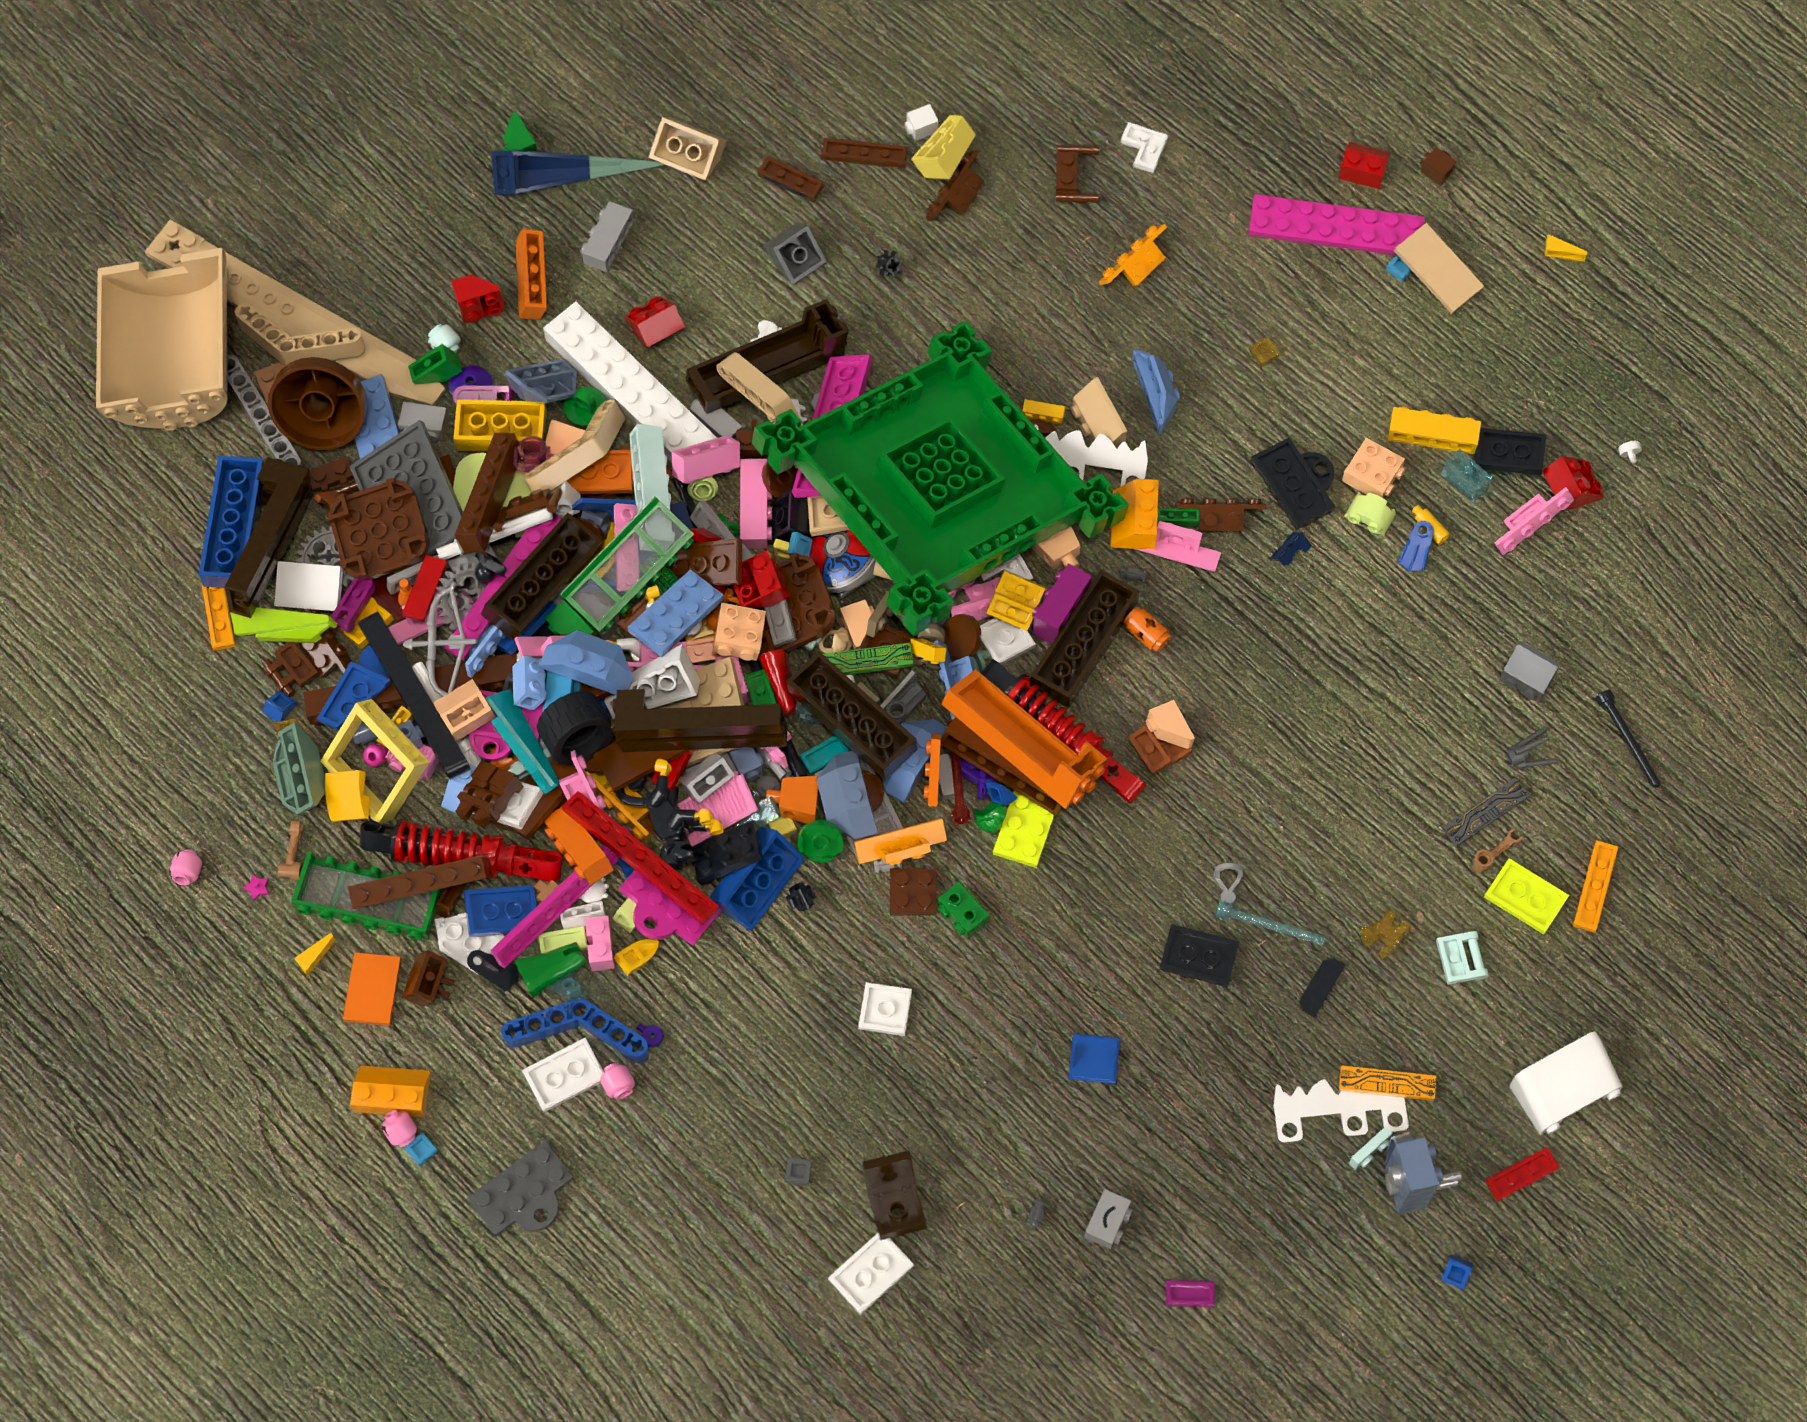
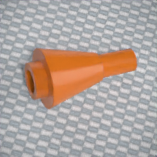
M402 579L399 582L401 588L398 602L401 606L406 605L412 590V586L409 585L406 579Z

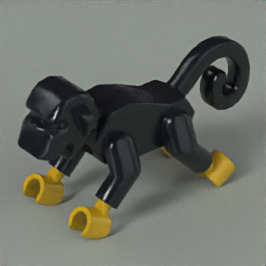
M657 759L655 771L661 772V774L657 776L656 788L652 792L647 793L645 798L628 796L624 788L618 790L615 794L627 806L643 807L649 810L656 833L665 841L660 852V858L673 869H682L683 865L698 862L697 856L691 852L694 848L684 841L687 836L694 831L706 832L707 829H710L711 835H719L723 833V825L717 819H713L712 813L707 809H701L699 812L696 810L676 809L679 787L677 785L680 783L679 781L677 782L673 791L667 789L669 780L667 774L671 772V765L666 760ZM647 776L629 784V789L631 791H638L643 788L647 781Z

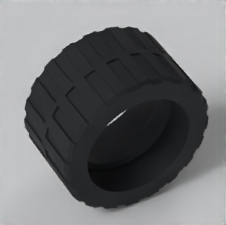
M577 691L561 696L544 709L537 723L538 734L555 762L561 765H574L571 758V752L574 750L578 756H583L585 762L594 758V753L607 747L614 736L611 730L610 717L598 697L587 691Z

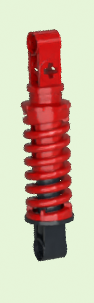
M994 659L980 672L1077 755L1086 741L1103 754L1107 761L1103 766L1105 771L1099 778L1113 788L1125 801L1131 804L1146 787L1140 778L1130 773L1112 758L1113 752L1103 747L1104 737H1100L1093 730L1084 733L1086 725L1080 722L1076 726L1074 724L1077 719L1075 715H1070L1066 718L1067 709L1061 707L1057 710L1058 701L1055 699L1045 705L1049 697L1047 692H1043L1036 697L1040 687L1035 684L1029 688L1030 678L1026 673L1016 679ZM1117 770L1118 776L1112 775L1110 777L1109 772L1114 773Z
M398 819L396 825L371 820L365 821L360 825L361 849L388 853L392 862L408 863L409 859L412 864L416 865L422 862L424 866L428 867L432 864L437 866L488 854L493 874L492 879H496L500 872L506 873L508 876L519 875L549 882L551 880L557 881L561 878L562 855L559 852L527 848L514 843L512 845L505 844L504 836L501 835L492 836L491 839L490 835L486 834L483 840H479L477 832L472 833L471 837L467 838L465 830L460 831L459 835L455 836L453 828H449L447 833L443 834L442 827L437 826L433 836H431L429 824H425L421 834H419L418 823H412L404 819Z

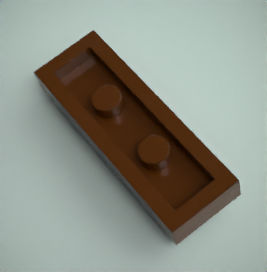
M767 156L757 172L758 177L811 202L815 201L824 187L823 181L770 156Z

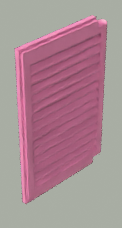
M734 771L735 776L700 803L688 797L677 804L680 809L696 810L697 812L701 809L709 810L713 815V819H717L723 825V830L758 811L744 775H739L738 771ZM707 829L706 832L694 831L687 837L691 846H694L714 835H711L710 829Z

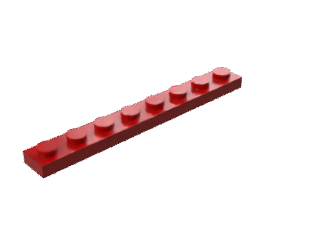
M577 791L563 804L562 810L702 925L718 910L719 905L582 793Z

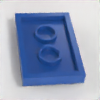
M534 885L464 890L469 937L508 934L537 907Z

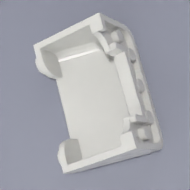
M1593 1031L1525 1068L1514 1077L1509 1087L1541 1135L1545 1132L1551 1134L1561 1127L1559 1123L1564 1118L1600 1098H1608L1610 1101L1618 1097L1623 1086L1596 1031Z

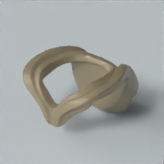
M929 623L928 628L918 633L917 638H923L933 643L936 640L945 643V631L940 625ZM912 654L913 665L926 664L929 668L941 669L940 663L933 664L930 663L931 661L918 660V657Z

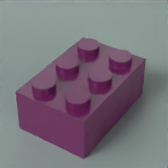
M1069 563L1064 570H1059L1055 578L1057 582L1053 587L1050 586L1044 595V602L1042 605L1038 604L1033 611V635L1049 644L1053 643L1091 585V575Z

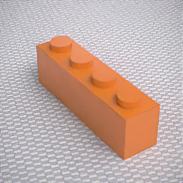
M522 229L516 239L519 318L540 320L547 309L543 231Z
M562 807L552 812L544 821L547 826L544 829L546 835L551 841L553 839L556 840L554 842L556 848L561 854L563 852L566 853L564 854L566 861L571 867L573 865L576 866L574 870L581 880L585 878L592 885L614 870L605 853L587 830L565 813Z

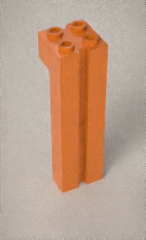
M976 669L947 691L941 704L1065 809L1072 803L1075 805L1079 803L1084 793H1091L1097 785L1095 781L1105 771L1103 766L1107 758L1086 741L1077 755Z

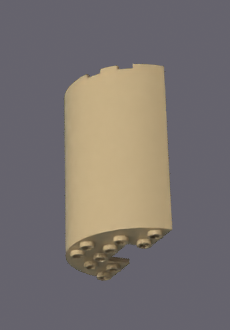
M223 248L181 254L183 266L147 272L140 262L98 268L96 409L104 414L105 417L128 425L145 428H163L172 431L179 427H195L197 424L215 417L224 409L227 403V259Z

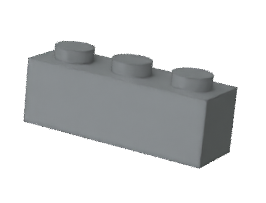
M948 754L940 755L939 785L943 800L957 798V793H959L958 784L954 782L956 774L951 768L953 761L952 758H949Z

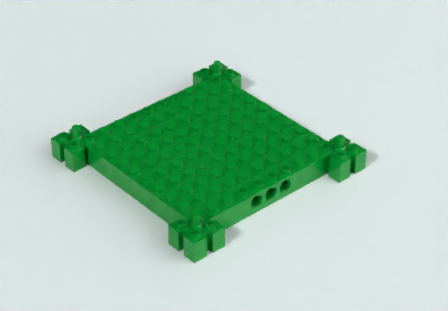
M967 321L952 327L950 335L944 331L931 338L927 354L932 360L802 426V421L792 409H789L776 416L775 424L768 420L756 426L752 438V445L761 455L769 454L767 462L777 474L792 468L793 463L799 468L896 583L889 590L886 604L896 616L904 615L902 623L913 636L927 629L930 621L936 624L950 616L954 600L948 594L949 592L1079 521V528L1090 539L1103 532L1105 525L1112 527L1123 521L1129 504L1119 492L1115 494L1110 492L1112 485L1102 473L1088 480L1087 484H1085L985 371L984 368L988 367L992 349L983 339L975 340L976 331Z

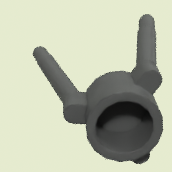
M1544 726L1505 750L1507 760L1512 767L1517 765L1518 769L1528 766L1547 765L1558 762L1557 759L1525 762L1529 758L1527 750L1548 741L1549 738L1546 736L1528 745L1525 744L1547 731L1548 727Z

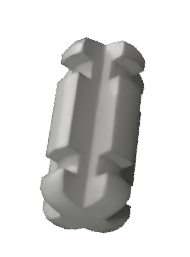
M882 858L880 859L881 861L874 860L873 862L876 873H879V870L886 872L890 871V868H902V863L890 865Z

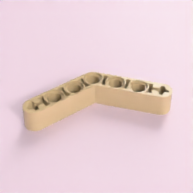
M244 303L235 309L240 329L285 366L295 360L307 357L336 360L356 357L365 351L361 332L357 328H344L289 336L251 304Z
M732 353L717 364L716 367L720 376L766 413L768 419L773 424H775L777 415L789 409H792L800 419L788 394L738 353Z
M615 399L607 400L598 407L580 439L525 475L524 479L532 492L537 489H542V491L546 489L553 490L608 452L626 419Z

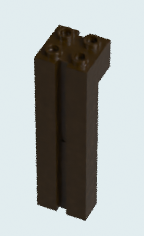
M825 299L804 308L802 321L688 368L686 382L692 392L698 396V401L706 414H709L746 398L724 380L717 371V364L732 353L736 352L777 385L828 363L830 357L844 356L849 330L845 322L837 319L838 312L833 305L831 306L829 301Z
M267 457L257 476V480H260L261 484L266 485L262 488L263 499L261 501L266 507L225 585L230 613L248 618L253 616L277 568L278 561L281 560L313 497L312 485L309 484L311 480L309 468Z
M645 689L617 690V697L613 699L615 719L611 720L612 733L616 734V742L620 744L623 752L787 746L788 725L781 704L647 709L646 703H644Z

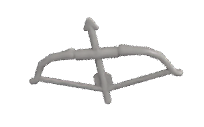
M452 582L449 588L437 594L430 606L427 626H429L428 640L413 641L411 638L403 643V646L410 650L413 647H428L426 667L429 682L434 691L442 696L447 695L454 689L465 645L477 643V639H465L454 593L456 582ZM450 593L460 635H451L448 640H436V608L440 599ZM448 645L450 649H460L448 693L440 689L435 681L436 646Z

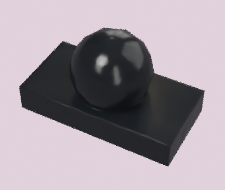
M476 552L475 557L480 562L475 568V577L478 581L489 583L496 578V574L505 575L507 569L497 557L487 552Z

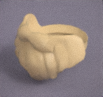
M844 627L838 630H830L829 633L821 637L822 640L819 643V649L824 654L849 651L852 647L850 633ZM834 634L832 648H825L823 646L824 640L829 635Z

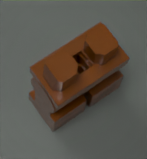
M481 760L471 775L472 780L470 783L466 784L463 791L458 794L457 798L461 803L455 812L461 819L466 821L472 813H475L472 820L478 826L484 828L490 820L495 822L501 817L499 814L504 812L509 799L515 792L519 793L524 786L515 773L502 768L498 769L497 766Z

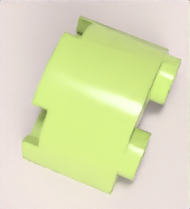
M1359 492L1353 499L1344 517L1353 524L1365 523L1368 525L1367 528L1370 532L1384 536L1396 513L1395 509L1390 510L1386 506L1388 501L1370 492L1364 496Z

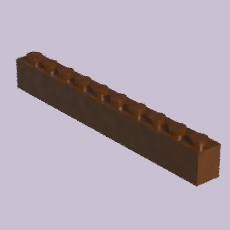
M515 652L513 655L504 654L486 658L482 669L476 672L472 678L467 675L466 662H461L453 690L457 689V686L460 687L473 679L479 690L502 692L506 676L509 673H513L512 666L517 662L518 652ZM455 664L435 667V681L439 688L447 693ZM393 683L373 700L384 713H391L395 709L400 708L401 705L408 709ZM336 686L303 692L306 716L310 725H325L320 723L317 717Z

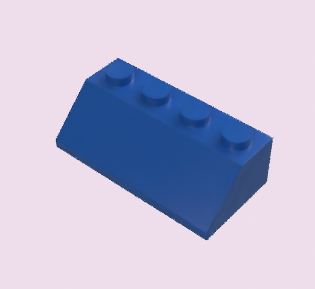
M761 827L759 830L763 859L725 875L709 897L719 905V909L723 914L749 931L753 930L805 859L777 830Z

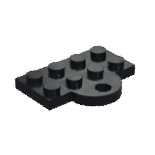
M1289 437L1251 456V462L1296 530L1335 511V505L1326 493L1334 479V467L1326 456L1316 452L1300 454ZM1323 465L1327 468V471L1319 473L1315 467Z

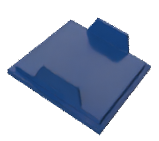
M1073 1033L1069 1079L1116 1084L1120 1038Z

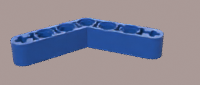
M582 998L508 1021L501 1029L504 1042L511 1048H518L581 1027L633 1062L642 1063L646 1061L650 1053L647 1041L642 1036ZM579 1008L587 1010L584 1015H575L576 1010ZM556 1016L564 1017L560 1023L552 1022ZM599 1020L606 1022L602 1028L594 1027V1024ZM532 1024H541V1028L539 1030H530ZM523 1027L525 1028L527 1034H523ZM512 1031H515L516 1037L511 1038ZM617 1033H623L625 1035V1037L620 1041H615L613 1039L614 1035ZM633 1046L637 1049L642 1047V1051L637 1050L634 1052Z

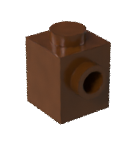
M1436 147L1431 153L1427 152L1422 158L1421 173L1442 186L1454 173L1457 161L1449 153Z

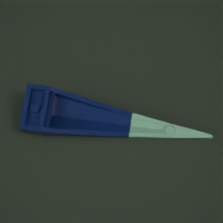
M526 150L491 151L494 195L517 194L663 165V163L658 161Z

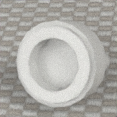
M1630 441L1620 445L1618 450L1621 457H1629L1631 463L1635 464L1637 462L1636 454L1640 453L1642 448L1640 442Z

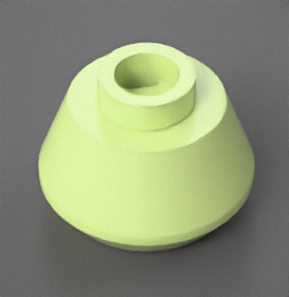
M713 477L697 479L693 483L688 484V493L696 501L711 500L718 491L717 482Z

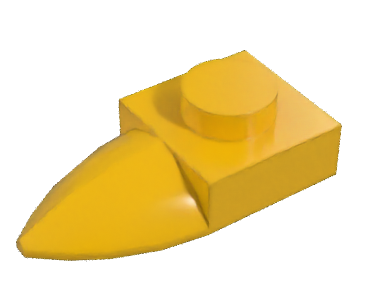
M653 939L637 941L616 953L614 959L628 976L646 965L647 961L656 953L659 941Z

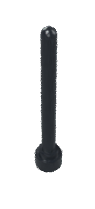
M1610 689L1600 693L1595 697L1597 704L1608 711L1652 787L1658 788L1660 781L1615 707L1614 694Z

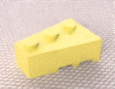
M950 115L911 160L924 178L950 179L976 134L963 116Z

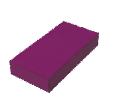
M1166 1280V1306L1214 1308L1215 1282Z

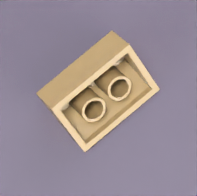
M662 117L649 158L707 180L719 163L727 140L671 117Z
M1094 378L1073 397L1072 414L1075 419L1079 418L1084 436H1088L1091 441L1090 446L1101 433L1109 438L1115 448L1118 449L1123 441L1126 442L1127 429L1099 378Z

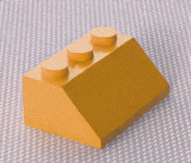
M1135 479L1113 490V494L1119 492L1127 501L1129 507L1124 520L1111 527L1110 548L1155 550L1158 480Z
M360 1066L353 1081L350 1106L355 1113L386 1115L393 1110H397V1112L406 1111L411 1117L425 1118L431 1071Z

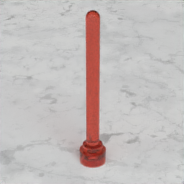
M950 751L955 807L951 812L952 822L955 824H965L970 822L971 818L970 810L964 804L960 756Z

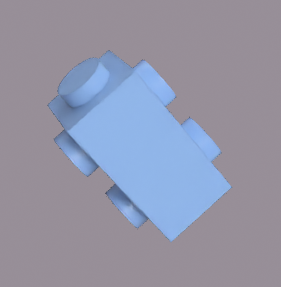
M524 655L512 666L514 705L534 711L545 701L547 696L545 690L546 672L539 667L541 660Z

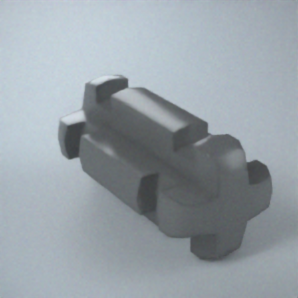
M1121 566L1119 574L1121 579L1126 577V580L1146 581V569L1140 571V568L1129 566L1125 568V566Z
M1035 1199L1033 1201L1035 1205H1032L1028 1216L1030 1220L1026 1222V1225L1032 1229H1039L1040 1225L1038 1224L1042 1222L1045 1213L1044 1207H1047V1203L1043 1200Z

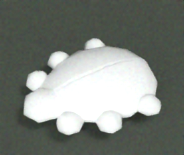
M603 877L598 880L579 899L586 903H594L607 898L606 889L609 888V885L603 883L606 881V878Z

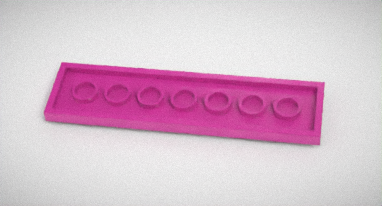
M1254 194L1248 235L1397 255L1394 249L1424 225L1425 217Z
M870 354L829 358L812 420L864 394L873 362ZM798 468L792 489L794 497L821 496Z

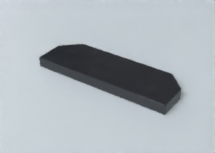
M1335 958L1322 962L1300 998L1303 1012L1312 1017L1316 1016L1343 971L1345 964Z

